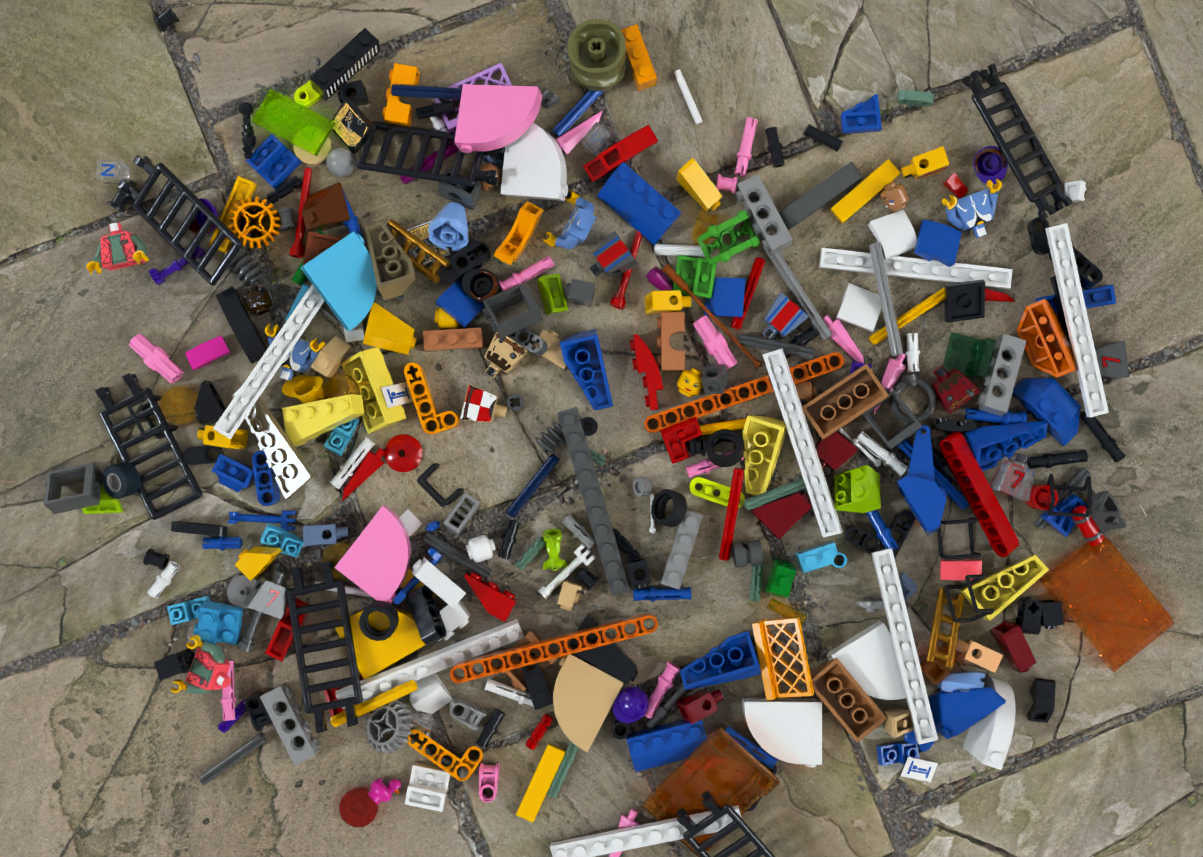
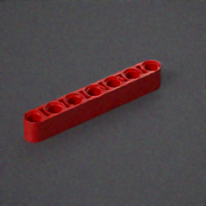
M953 432L940 441V450L994 552L1000 557H1006L1019 546V540L964 436L959 432Z

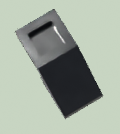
M1036 678L1029 690L1033 700V704L1027 713L1029 721L1048 723L1055 706V680Z

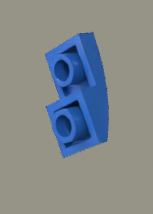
M901 741L876 745L878 764L881 766L894 763L905 764L908 757L920 759L918 744Z

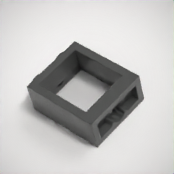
M525 282L483 300L485 307L482 309L486 320L490 319V327L493 333H498L500 339L543 321L540 308ZM521 301L524 302L528 309L527 312L501 323L498 322L494 314L495 312Z
M893 387L890 389L885 388L889 397H894L910 417L911 421L888 437L869 413L886 399L862 414L890 449L922 427L921 422Z
M94 463L48 472V478L45 482L46 493L43 498L45 507L53 514L99 505L102 472ZM84 481L82 494L60 498L63 485Z

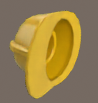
M294 376L291 381L287 380L283 384L282 392L286 396L299 399L303 404L323 400V379L319 376Z

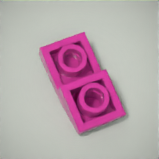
M221 335L186 352L185 355L192 370L195 371L210 365L211 361L230 355V352Z

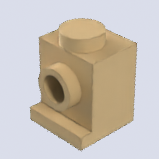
M568 580L563 581L557 604L561 605L560 608L568 611L572 610L573 603H578L580 593L577 590L582 589V584Z

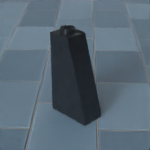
M587 613L577 631L599 626V624ZM594 633L587 635L589 642H595L598 639ZM572 638L569 646H578V640ZM616 642L574 653L627 685L630 681L633 682L638 674L637 664Z

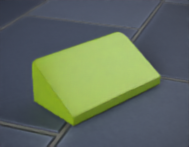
M560 274L544 275L538 278L537 282L545 314L552 315L567 311L568 306Z

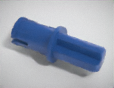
M204 537L202 541L206 542L202 543L203 549H220L221 551L225 549H240L243 545L242 538Z

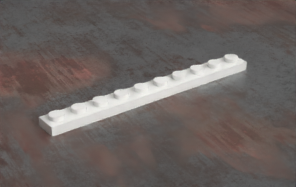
M1068 224L1045 228L1087 417H1094L1109 413Z
M821 248L819 268L875 274L871 253ZM900 256L884 259L887 276L948 283L983 279L985 287L1011 288L1013 269L955 263V265L948 267L935 260L928 261L926 259Z
M313 284L213 427L214 430L225 437L232 438L324 303V299Z
M783 348L765 353L763 358L822 536L824 538L841 534L843 530L836 509H834V503Z
M892 548L871 552L917 743L924 744L936 741L938 737Z
M512 620L360 681L362 702L407 681H417L452 667L458 662L472 659L524 638L518 620ZM353 685L335 691L336 698L340 700L354 697Z
M739 805L732 806V808L741 817ZM712 812L692 814L689 817L697 824L712 814ZM725 814L693 837L718 832L733 822L728 814ZM677 818L553 842L550 844L552 857H594L684 839L683 833L687 829L677 821Z

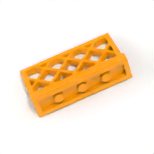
M800 617L774 620L761 619L752 623L766 700L813 696L814 690ZM788 623H795L796 632L794 634L785 629ZM769 625H775L780 629L776 636L770 633ZM782 632L791 638L787 645L778 639ZM792 641L799 645L800 650L797 654L789 648ZM775 642L783 648L780 655L773 651ZM786 651L794 657L790 664L781 658ZM796 660L803 665L801 673L792 667ZM778 662L787 668L783 675L777 670L776 665ZM789 670L798 677L794 684L785 677ZM800 679L806 683L807 691H802L796 686ZM782 680L791 687L788 692H781L780 683Z

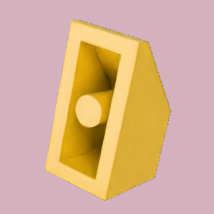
M255 546L249 551L245 549L239 554V560L235 566L252 581L265 571L282 550L275 547Z

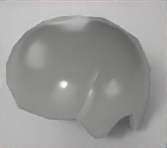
M343 147L333 149L326 158L327 169L332 175L337 177L349 176L356 167V155Z

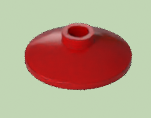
M407 434L396 435L385 446V460L389 467L395 471H412L422 460V447L413 436ZM400 450L405 451L404 457L399 455Z

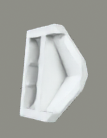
M436 673L415 681L418 689L410 693L409 697L412 706L416 710L429 714L435 713L453 699Z

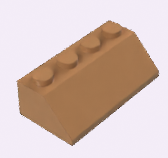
M865 364L802 406V409L821 438L825 439L889 397V395L870 367Z
M837 657L819 665L810 672L814 692L857 743L887 719Z

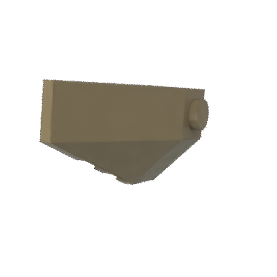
M383 222L364 227L377 288L383 299L388 300L403 295L416 279L411 259L406 255L403 248L398 244Z

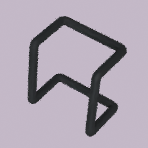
M145 395L128 405V410L145 439L154 435L157 439H161L165 436L164 433L160 435L157 433L164 429H171L172 432L178 429V426L164 425L146 434L132 407L148 398L159 401L161 396ZM148 402L140 407L141 412L145 410L144 408L150 406ZM145 418L150 428L154 427L150 418Z
M434 463L418 477L417 482L441 507L451 504L464 489H457L445 500L426 481L440 466L439 463Z
M1050 474L1047 485L1050 486L1051 495L1048 514L1052 516L1089 517L1093 506L1091 477H1086L1084 487L1054 486L1053 474ZM1054 489L1085 491L1088 489L1089 504L1086 514L1052 512L1055 504Z
M977 518L941 520L943 525L968 523L971 554L943 555L940 524L937 534L939 556L941 558L950 560L981 556L980 553L974 551L972 523L978 522Z
M966 575V583L962 585H946L944 587L954 622H973L994 612V609H978L971 584L982 580L984 575ZM968 587L974 611L981 614L972 618L957 619L949 589Z

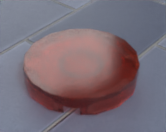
M356 787L349 790L342 797L339 804V812L342 819L353 827L369 825L375 819L378 812V805L368 796L367 793L370 791L364 787Z

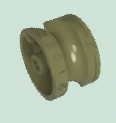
M591 19L581 23L572 31L568 39L567 50L571 72L576 82L591 91H605L616 86L623 79L627 70L626 43L620 28L604 19Z

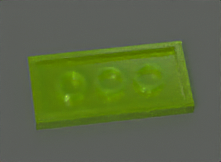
M271 88L252 119L254 124L316 157L336 125L332 120Z

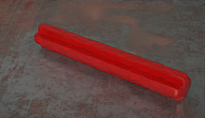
M756 257L745 285L743 317L733 318L731 323L733 329L740 330L765 264V259Z

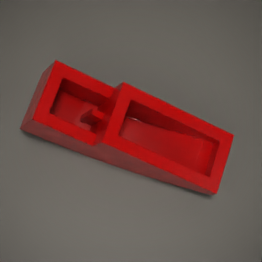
M295 597L297 607L310 605ZM288 606L265 654L281 662L284 661L294 643ZM308 613L298 615L300 627H302Z

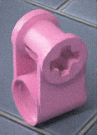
M480 763L479 797L483 802H491L496 797L500 763H496V765ZM489 787L493 790V794L486 795L483 789Z

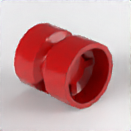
M1036 484L1029 486L1025 490L1023 497L1026 505L1032 509L1049 510L1051 503L1050 486ZM1054 489V492H1055V504H1054V507H1055L1056 504H1057V502H1058V494H1057V491Z

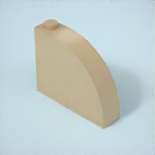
M575 654L562 656L559 662L561 668L557 674L553 691L554 711L558 724L567 738L577 747L588 752L624 683Z

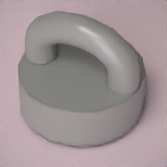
M647 477L636 478L633 482L634 493L639 497L650 495L652 492L650 480Z

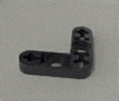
M900 510L889 527L891 534L895 530L901 533V538L895 541L899 548L893 550L894 559L915 521L913 513L908 510ZM908 514L907 518L909 521L904 522L902 527H905V530L896 527V524L901 525L903 522L901 516ZM849 526L844 531V537L848 542L870 554L877 551L880 542L882 543L880 538L856 526ZM856 530V534L863 537L862 540L852 538L851 540L849 532ZM869 538L875 540V546L872 549H868L865 546V542Z

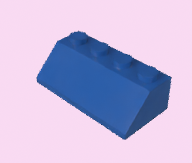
M624 162L610 176L597 195L599 199L630 226L639 231L653 246L672 227L681 214L675 206Z
M681 719L654 726L652 729L647 728L629 733L626 737L636 772L710 753L702 719L694 724Z

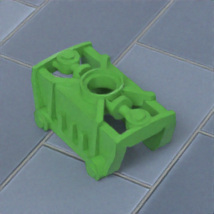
M745 210L739 211L736 217L718 226H709L707 231L697 238L709 264L720 261L727 262L731 256L750 246L757 247L760 244L758 235H754L752 227L747 220L749 216ZM741 221L744 222L740 231H733L735 224ZM723 235L730 237L731 242L729 245L723 242ZM740 235H750L751 237L744 242L737 240L740 238ZM709 237L716 239L712 245L704 244L703 240ZM714 248L720 249L718 255L710 258L709 254Z

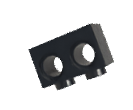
M187 648L155 661L154 665L160 681L190 669L195 654Z

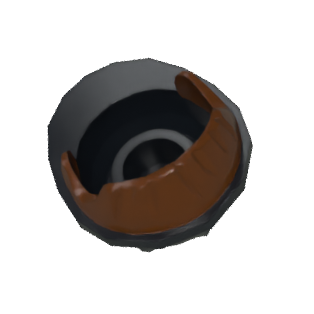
M479 268L471 269L463 276V290L468 296L478 302H483L484 299L499 293L500 284L498 278L491 271Z

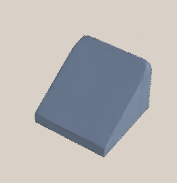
M903 572L899 576L904 600H906L916 592L917 583Z

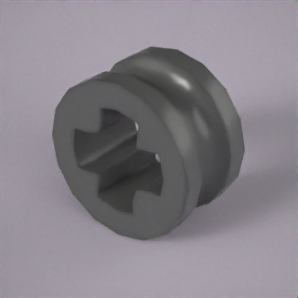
M512 394L507 399V406L513 411H519L524 406V399L518 394ZM512 398L520 399L519 403L521 404L519 407L511 406L512 402L510 401Z

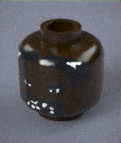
M258 286L248 288V292L243 297L248 311L255 313L256 316L269 312L272 301L268 291Z

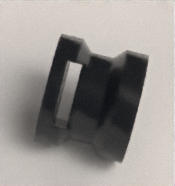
M592 417L583 418L581 422L585 436L594 435L598 428L597 422Z
M705 437L689 440L690 456H695L696 454L706 456Z

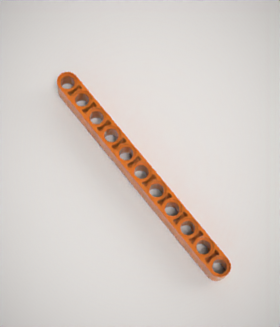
M835 352L790 367L794 384L840 369L844 364V358L840 353ZM831 357H835L838 360L836 367L830 364L829 360ZM813 363L819 365L820 370L818 373L812 371L811 366ZM795 369L801 371L802 377L800 379L794 378L793 371ZM767 375L726 389L724 394L730 397V402L726 405L720 401L722 394H712L651 415L645 419L644 428L650 433H655L695 416L699 418L774 392L770 376ZM760 381L766 385L764 392H760L757 389V383ZM740 388L747 389L748 396L746 398L739 396ZM704 400L712 403L711 410L706 411L703 409L702 403ZM690 406L693 408L694 414L692 417H687L684 414L685 407ZM667 413L675 414L676 421L674 423L666 421ZM650 419H655L658 422V427L654 430L650 429L647 425Z
M645 613L465 660L453 666L450 671V678L455 683H463L650 634L656 631L658 621L655 615ZM647 618L654 620V625L650 628L645 627L643 624ZM626 624H634L635 630L630 633L626 632L624 629ZM607 629H615L616 635L608 637L606 635ZM594 633L598 639L595 642H589L587 635ZM575 638L579 644L576 647H570L568 640ZM556 643L559 645L560 650L552 652L549 649V645ZM537 648L540 650L541 655L533 657L530 654V650ZM518 653L521 655L522 660L514 662L511 655ZM499 658L502 660L503 665L496 667L493 665L492 660ZM480 663L483 665L484 670L477 672L474 669V664ZM461 668L465 675L463 677L457 676L455 669Z

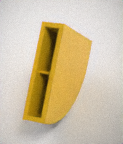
M395 608L399 616L398 626L391 637L382 641L371 640L361 631L359 620L364 610L350 616L357 666L364 679L371 677L426 645L420 637L411 613ZM379 611L370 613L368 621L373 628L381 631L389 628L390 620L387 615ZM343 626L335 628L340 638H345Z

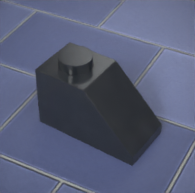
M207 380L201 382L194 407L197 413L195 416L201 424L212 425L220 419L227 408L213 383Z

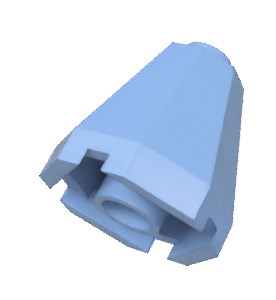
M450 202L445 205L429 224V240L443 250L450 247L452 248L451 251H458L467 246L469 238L465 208L457 202Z
M985 672L944 673L943 678L939 677L937 688L945 693H952L953 690L969 692L970 689L983 688Z

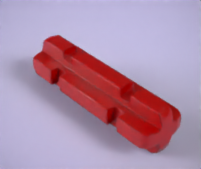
M544 714L541 719L542 722L538 723L531 737L527 740L526 746L529 749L534 750L538 741L541 740L548 726L553 722V718L550 715Z

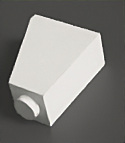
M426 558L419 559L413 565L412 574L452 608L466 594Z

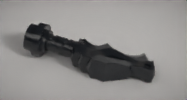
M244 102L239 107V112L243 114L242 142L244 147L242 149L245 159L253 158L252 150L256 144V136H254L253 127L250 122V115L254 113V108L251 103Z

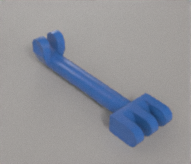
M282 510V516L229 512L228 516H230V519H228V524H237L238 521L279 523L284 530H295L296 526H288V522L295 523L296 518H288V516L296 515V511Z
M434 548L428 549V554L432 557L429 562L435 566L443 556ZM414 576L395 596L393 602L400 604L420 580Z

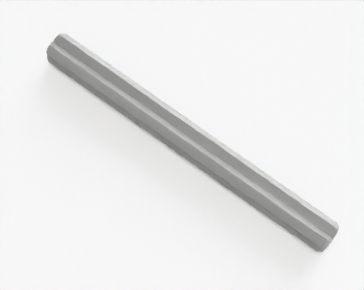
M873 243L869 248L892 356L903 354L883 253L881 244Z
M765 251L803 311L809 316L810 322L821 339L829 338L832 335L831 331L780 252L771 256L768 251Z

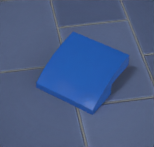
M273 134L252 153L253 158L245 160L274 189L279 187L302 163Z
M923 220L914 253L928 261L935 259L951 267L955 265L962 232L938 222Z
M714 278L711 299L705 298V306L715 317H743L745 278Z
M460 280L450 286L435 303L465 328L485 308L483 302H478L466 294Z

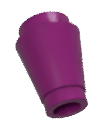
M657 266L653 267L645 276L648 279L647 282L660 291H670L673 287L662 269Z

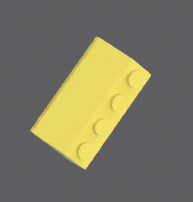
M376 347L360 351L341 363L352 394L362 395L365 414L361 415L368 434L406 419L402 405L387 407L381 388L391 386L393 382L380 348Z

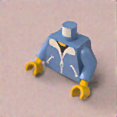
M996 179L994 186L991 180L987 181L986 184L990 188L989 191L985 189L958 200L956 197L949 195V202L943 198L942 204L946 206L948 222L963 232L973 229L976 239L987 235L984 224L993 220L998 190L1002 187V183L998 179Z
M569 190L568 192L571 193L569 199L565 198V200L576 206L560 237L547 232L546 234L549 238L547 240L543 239V241L550 247L556 245L566 249H573L584 242L596 220V217L593 215L594 206L591 202Z
M270 324L265 327L264 331L268 335L269 346L277 336L278 325L274 326V330L270 328ZM317 338L310 343L298 339L281 364L283 369L280 378L291 381L294 370L304 373L311 369V365L321 351V348L325 346V343L322 341L318 345L316 343Z

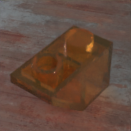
M945 642L937 651L947 654L948 644ZM956 653L954 657L953 667L959 658ZM936 658L933 664L927 663L926 659L920 663L922 674L934 686L952 671L945 668V661Z

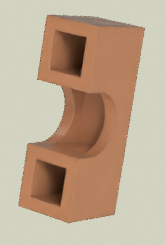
M661 312L660 317H657V329L661 331V336H657V348H661V355H657V366L661 367V371L685 370V351L674 350L670 346L669 339L673 334L685 332V312Z
M482 328L423 331L424 350L426 352H440L451 349H484V332Z

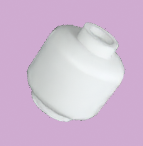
M486 535L472 538L468 541V545H466L470 560L473 559L475 562L492 558L493 551L496 550L493 539L489 540Z

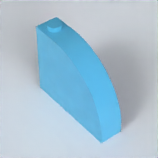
M354 231L301 267L304 274L347 332L355 328L366 317L373 305L377 289L371 256L364 246L365 241L362 236Z

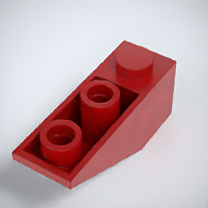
M473 571L471 573L467 572L464 577L486 611L506 622L518 600L514 598L515 594L508 590L504 592L499 590L497 584L481 580L482 576Z

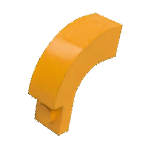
M526 201L520 208L508 236L496 249L494 257L509 265L516 262L532 237L544 210Z

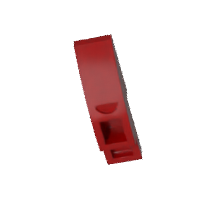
M647 125L604 150L596 158L583 165L594 183L619 167L623 162H628L659 141L650 126Z
M638 334L633 335V340H630L631 351H635V359H632L633 370H637V374L645 373V377H642L643 388H647L648 393L647 396H644L645 406L649 407L650 411L658 410L656 391L663 390L660 371L650 349Z

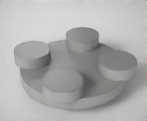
M237 574L233 576L227 589L229 603L243 609L248 608L243 602L259 578L250 581L245 575Z

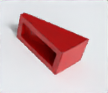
M955 172L943 183L959 199L969 191Z

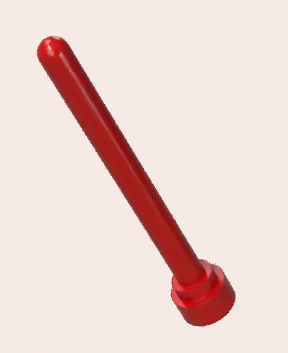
M310 167L304 169L295 244H292L289 256L295 258H304L305 252L302 245L305 229L302 210L309 197L312 175Z
M637 230L630 249V253L635 259L642 239V234ZM633 268L623 273L618 292L611 298L610 306L624 310L626 305L624 295Z

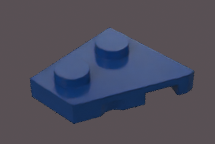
M878 94L841 113L842 134L881 131Z

